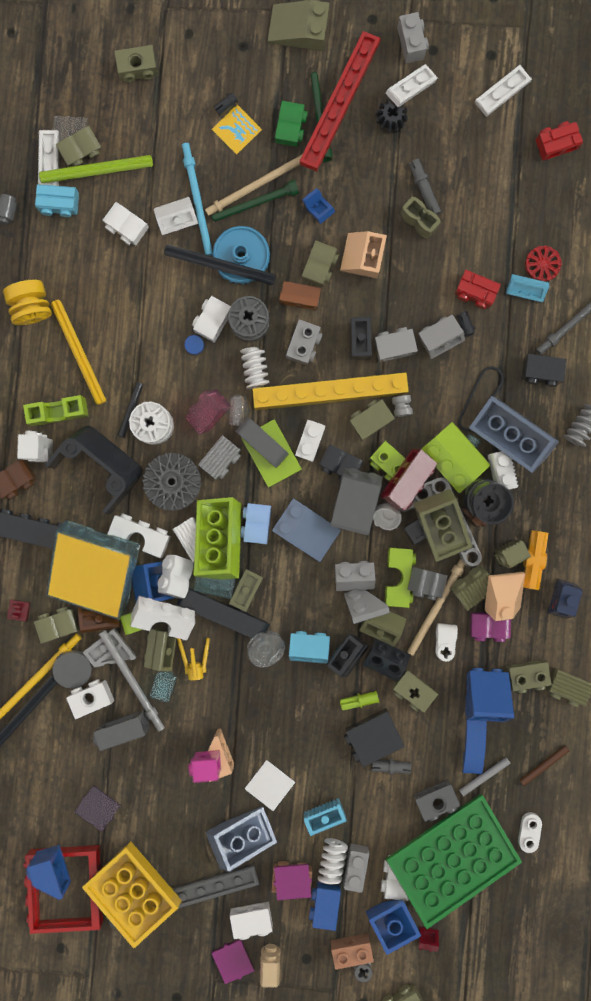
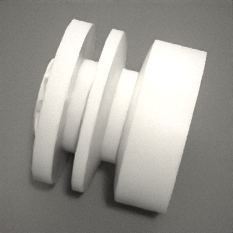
M143 402L131 412L129 419L130 429L133 435L144 443L151 445L162 444L172 435L174 429L173 418L170 412L160 404ZM147 420H152L155 424L149 426L146 422Z

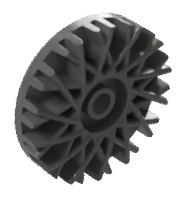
M165 453L164 455L157 456L148 464L145 474H143V489L149 501L164 510L174 511L189 506L200 492L201 476L197 466L192 460L178 453ZM171 478L175 479L174 485L169 484Z

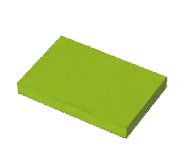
M275 419L260 428L289 453L277 468L241 437L268 488L302 470Z

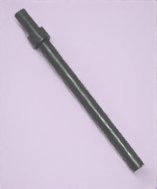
M591 302L554 334L551 333L546 338V341L536 349V352L542 355L551 346L554 347L563 335L591 312Z

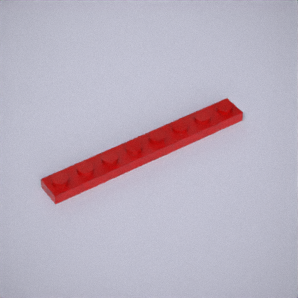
M362 32L299 161L300 165L316 172L318 171L380 44V37Z

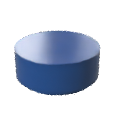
M189 336L185 341V349L191 355H199L204 349V342L199 336Z

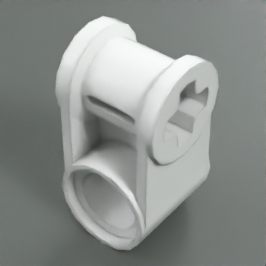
M437 623L436 655L442 661H450L455 655L457 625ZM446 647L450 652L444 657L440 652Z

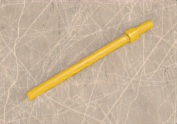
M76 633L67 643H63L58 648L59 651L0 709V719L53 668L55 659L62 652L72 651V648L82 639L79 634Z

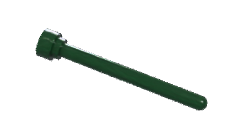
M312 72L311 83L318 124L323 114L318 73ZM330 147L322 163L333 160V153Z
M295 179L288 181L284 185L285 187L217 212L211 218L213 221H219L285 195L296 196L299 194Z

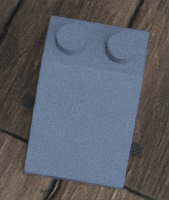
M293 498L272 531L320 562L341 530L330 526L331 523Z
M263 807L222 822L205 832L219 867L227 872L277 843Z

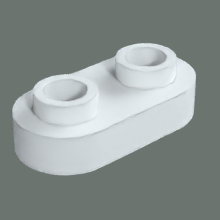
M533 812L524 814L520 824L518 844L526 853L536 851L540 841L542 821ZM534 821L535 825L533 827H530V823ZM528 841H532L530 846L526 845Z

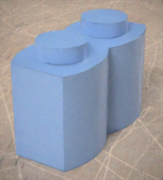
M248 503V506L244 507L243 518L246 519V524L241 528V538H244V542L268 543L272 506Z

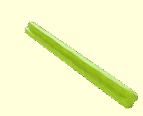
M151 155L41 171L39 172V178L41 183L152 167L153 161Z

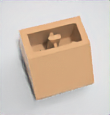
M369 231L348 233L340 271L377 279L387 235Z

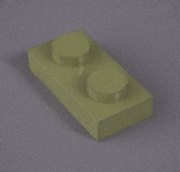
M246 569L229 604L246 612L263 577Z

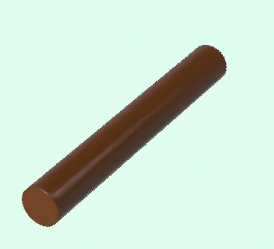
M565 745L521 778L520 782L523 786H526L566 755L569 749Z

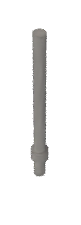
M106 630L100 632L99 636L145 709V715L148 720L151 719L158 732L163 730L165 727L158 717L159 713L155 707L151 706Z

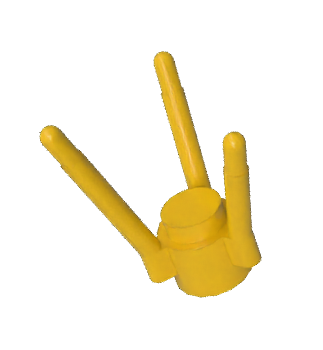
M177 638L185 666V674H188V680L203 679V673L206 672L210 638H206L202 665L200 662L195 661L194 648L190 649L191 663L188 665L181 639Z

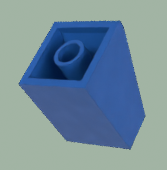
M472 668V671L466 674L467 720L507 722L513 719L514 711L509 673L503 672L502 669H491V672H486L483 668Z

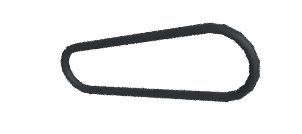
M492 366L485 368L480 373L477 382L458 419V425L462 430L471 431L470 428H464L461 425V419L483 374L485 373V371L489 369H494L499 372L501 376V381L492 395L493 397H495L504 381V375L500 369Z

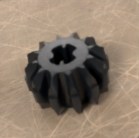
M389 99L386 100L385 104L381 103L379 105L380 110L376 111V116L378 117L376 122L381 124L380 129L387 128L388 133L391 132V129L395 133L398 132L399 128L403 129L405 126L404 122L408 120L406 115L408 112L407 108H403V105L397 107Z

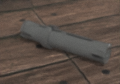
M415 159L413 163L410 162L408 164L415 178L414 183L418 185L427 209L436 215L437 213L440 214L442 211L428 181L429 176L425 174L420 159Z

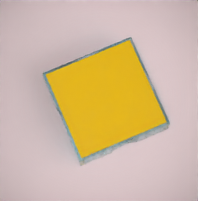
M65 520L56 530L46 596L119 620L127 609L132 586L131 577L136 567L140 544L114 535L102 534L92 528Z

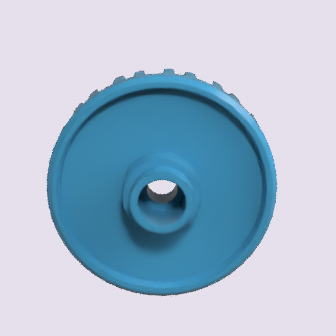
M236 226L227 229L218 237L213 248V257L265 271L270 261V251L267 241L257 230L247 226ZM239 253H244L245 256H243V257H238V254H239ZM218 270L224 279L229 280L230 283L234 282L236 285L237 283L244 285L245 283L250 284L251 281L255 282V280Z

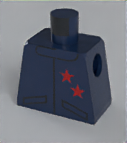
M557 578L547 613L566 619L575 617L582 589L575 583Z

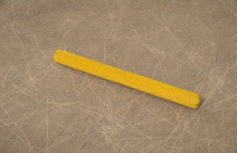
M60 300L51 302V307L97 405L105 403L106 398Z

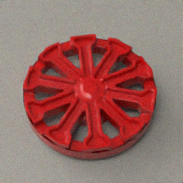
M549 246L534 248L525 260L527 274L532 279L544 282L554 279L562 266L559 253ZM554 257H556L557 259L555 261H550ZM537 271L539 272L538 277L535 276V273Z

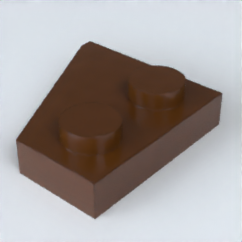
M77 604L80 633L120 628L117 617Z

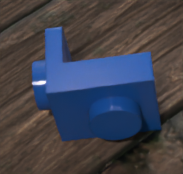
M318 188L303 198L307 211L320 224L335 213L333 206L322 197Z

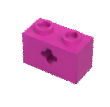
M220 750L196 752L194 758L191 759V763H189V775L193 776V782L215 781L219 779L221 773Z

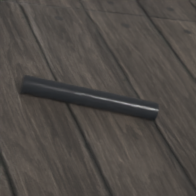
M136 382L117 436L125 438L131 412L136 407L144 384Z

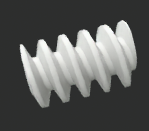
M257 347L240 350L241 353L245 354L241 357L243 361H246L243 364V368L248 369L244 371V375L248 376L245 379V383L250 384L246 389L264 387V385L269 383V380L263 379L268 373L262 372L263 369L267 368V365L261 364L266 358L260 357L261 354L265 353V350H260Z
M327 838L324 841L329 845L323 846V850L328 853H322L321 855L326 861L320 862V865L325 868L319 869V873L323 874V876H318L317 879L325 884H338L342 881L341 875L344 872L342 867L345 865V852L348 850V846L340 840Z

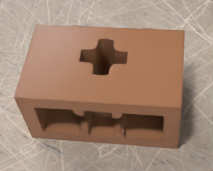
M368 933L331 940L335 970L374 962Z

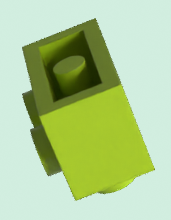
M385 441L369 460L371 461L370 465L376 471L381 470L386 474L384 478L390 482L405 458Z

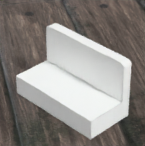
M190 197L154 208L162 235L198 224Z

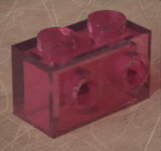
M217 389L204 391L199 396L200 400L198 403L190 407V412L185 417L199 435L211 431L231 407Z

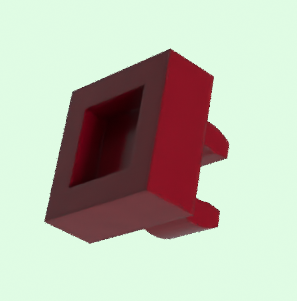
M11 599L7 619L27 622L31 602Z
M419 927L421 934L418 938L419 950L425 949L429 950V952H437L439 949V930Z

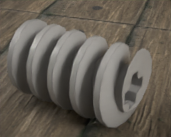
M589 404L584 405V409L580 410L581 416H576V422L571 423L572 428L567 429L568 435H563L567 441L576 446L586 447L583 440H591L587 435L588 433L591 434V405Z

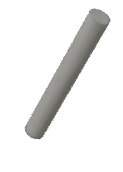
M505 757L459 791L463 796L467 795L511 763Z

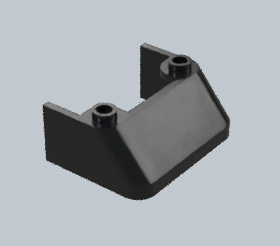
M84 426L59 446L45 463V466L55 469L64 457L75 458L84 451L112 474L106 482V488L114 497L102 511L104 514H111L141 478L143 469L135 460L94 427Z

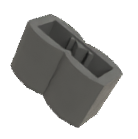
M413 567L407 590L413 591L412 595L424 598V594L425 598L436 600L437 597L442 598L448 576Z

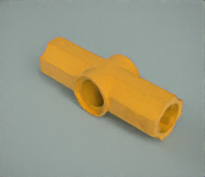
M531 530L528 552L531 557L523 561V566L525 567L524 588L535 590L540 588L542 570L545 569L547 563V554L545 552L549 533Z

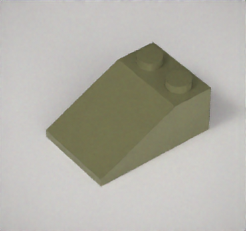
M306 0L273 4L268 43L324 51L330 3Z
M450 489L413 503L436 562L472 548L457 499Z

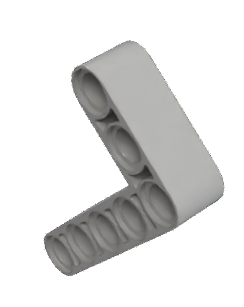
M436 478L423 484L424 487L422 491L427 493V498L440 493L435 489L436 483L443 484L444 491L448 489L452 491L448 481L444 478ZM417 494L413 499V503L421 500L417 497ZM412 503V505H411L408 509H406L405 511H402V510H400V511H401V512H407V511H410V510L414 509L413 503ZM461 511L472 548L460 552L459 556L464 565L473 567L480 563L482 556ZM468 553L475 554L476 561L474 563L468 562Z

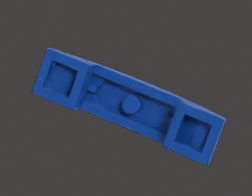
M466 695L465 753H463L462 772L482 774L487 721L467 720Z

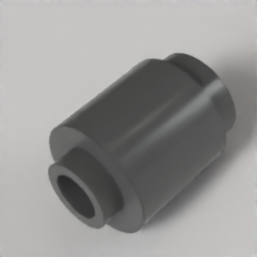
M7 194L0 195V223L4 225L13 222L17 203H15L16 198Z

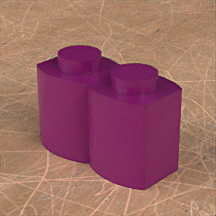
M470 612V636L474 637L475 641H486V638H494L496 642H505V639L511 638V619L495 621L488 613Z

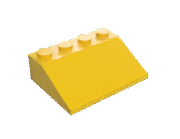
M131 841L82 887L133 948L174 913L182 901Z

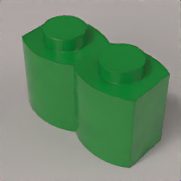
M282 101L275 143L298 147L299 141H303L304 130H301L302 123H306L308 111H305L304 104Z

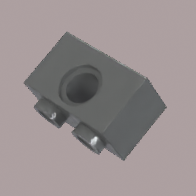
M449 780L413 794L424 821H434L439 818V815L452 813L460 806ZM435 799H442L440 805H433V801Z

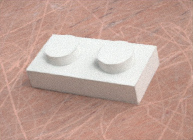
M307 420L295 456L313 462L326 426Z

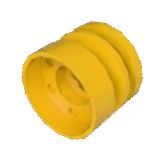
M20 281L3 289L6 304L12 306L8 311L11 315L12 324H34L52 315L51 309L48 307L49 302L43 299L46 297V291L42 281Z

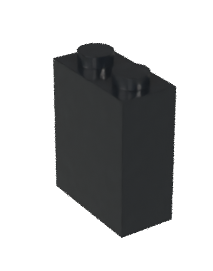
M387 708L345 728L347 734L344 737L349 746L353 745L355 749L352 752L357 763L361 762L363 767L405 747Z

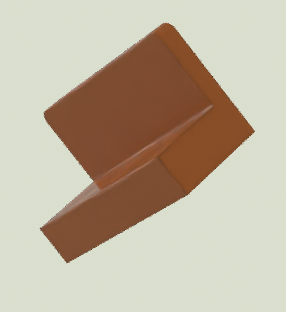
M285 281L280 294V304L317 311L321 288Z

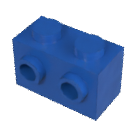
M317 881L316 888L312 889L311 900L314 901V908L310 907L309 912L312 928L336 931L341 894L340 884H325Z

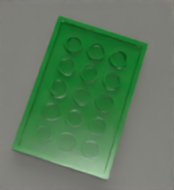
M481 794L385 858L426 929L522 863L487 801Z

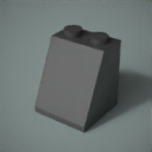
M344 468L330 526L369 535L381 489L382 477L375 473L361 472L355 468Z

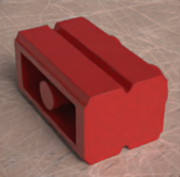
M569 121L559 124L558 128L551 130V127L541 130L536 138V144L541 159L544 161L579 149L583 144V140L579 133L577 122L569 124Z
M465 269L454 294L458 295L457 298L461 301L468 302L470 300L476 303V307L486 309L492 306L501 284Z

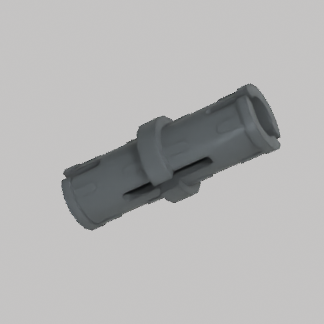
M389 759V761L377 760L372 763L371 770L372 772H388L389 775H393V773L411 774V762L394 761V759Z

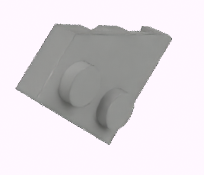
M352 590L344 593L354 624L390 613L387 604L366 590Z
M115 628L108 632L123 660H134L137 657ZM101 638L82 652L94 667L116 663Z

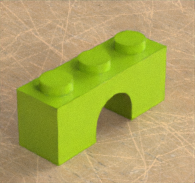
M78 395L61 398L62 400L58 402H37L23 405L26 424L38 426L89 417L86 398Z
M388 547L387 567L397 568L401 572V580L397 585L385 586L384 603L388 606L409 608V603H413V592L407 590L412 573V565L416 563V553H413V549Z

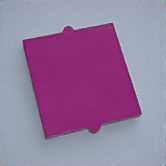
M308 864L274 866V886H276L277 900L311 897L310 883L312 879L309 877Z
M239 939L230 944L225 943L223 947L212 951V956L225 984L236 979L241 980L243 976L254 972V967L242 940Z

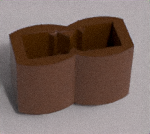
M20 459L0 472L1 499L11 500L19 495L17 492L22 488L27 490L34 485L37 477L26 460Z

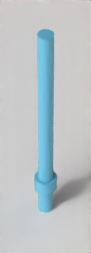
M183 143V162L189 176L205 255L211 256L213 252L194 168L196 166L195 159L192 157L189 143Z

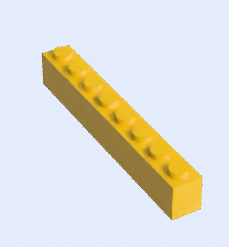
M407 373L254 388L253 399L255 410L399 396L406 395L409 391Z

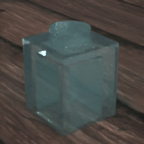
M162 671L156 674L150 694L151 698L165 702L171 700L177 677L173 676L174 673Z

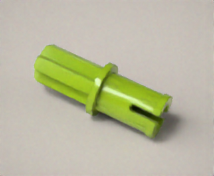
M376 691L361 695L357 693V696L340 700L342 710L357 707L363 708L362 706L379 703Z

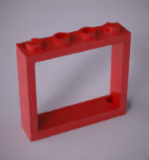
M100 845L60 847L63 857L88 856L89 880L101 869ZM46 848L30 849L25 856L24 868L27 869L37 851ZM27 875L25 876L24 885L28 891L25 905L29 911L26 923H28L30 934L101 929L104 922L103 912L91 898V917L40 920L39 889L33 887L31 880L28 879Z

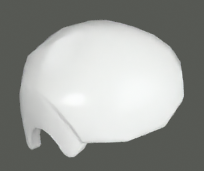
M389 503L379 504L375 508L374 524L384 530L391 531L401 523L402 514L400 510H396Z

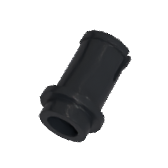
M232 92L230 94L227 93L226 97L213 107L221 117L230 108L236 107L238 100Z
M468 311L462 312L461 315H456L464 332V337L475 334L474 330L476 328L471 323Z

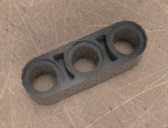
M249 417L235 430L237 434L275 468L289 455L284 448Z

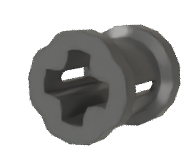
M371 963L354 966L355 977L358 981L367 982L371 979Z

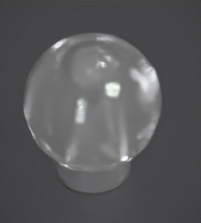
M233 395L226 400L224 409L227 417H229V425L240 426L249 415L251 405L246 397Z

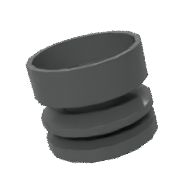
M244 296L237 299L231 305L228 312V321L233 334L238 339L244 342H256L267 334L270 320L269 312L266 305L260 299L253 296ZM245 315L252 316V320L246 319Z

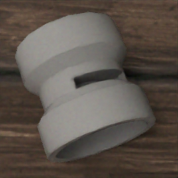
M411 395L392 398V404L395 405L394 417L413 415V409L409 404L411 402Z

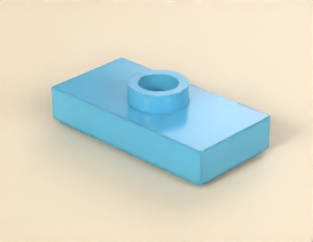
M512 274L506 294L543 302L549 288V283Z

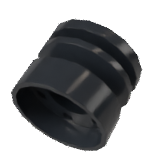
M482 478L473 481L466 488L464 505L466 510L480 521L487 524H499L511 515L514 507V498L506 486L491 479Z

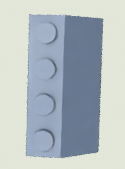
M493 396L490 397L469 427L532 473L547 459L559 443L553 436Z

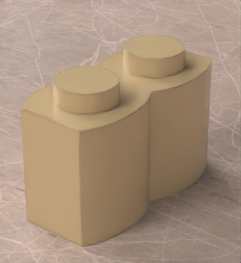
M267 944L261 949L260 985L262 987H277L280 978V948L275 944Z

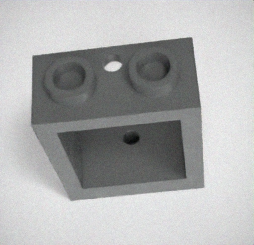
M145 710L101 724L93 732V742L96 747L98 746L99 751L145 736L151 728L145 715Z

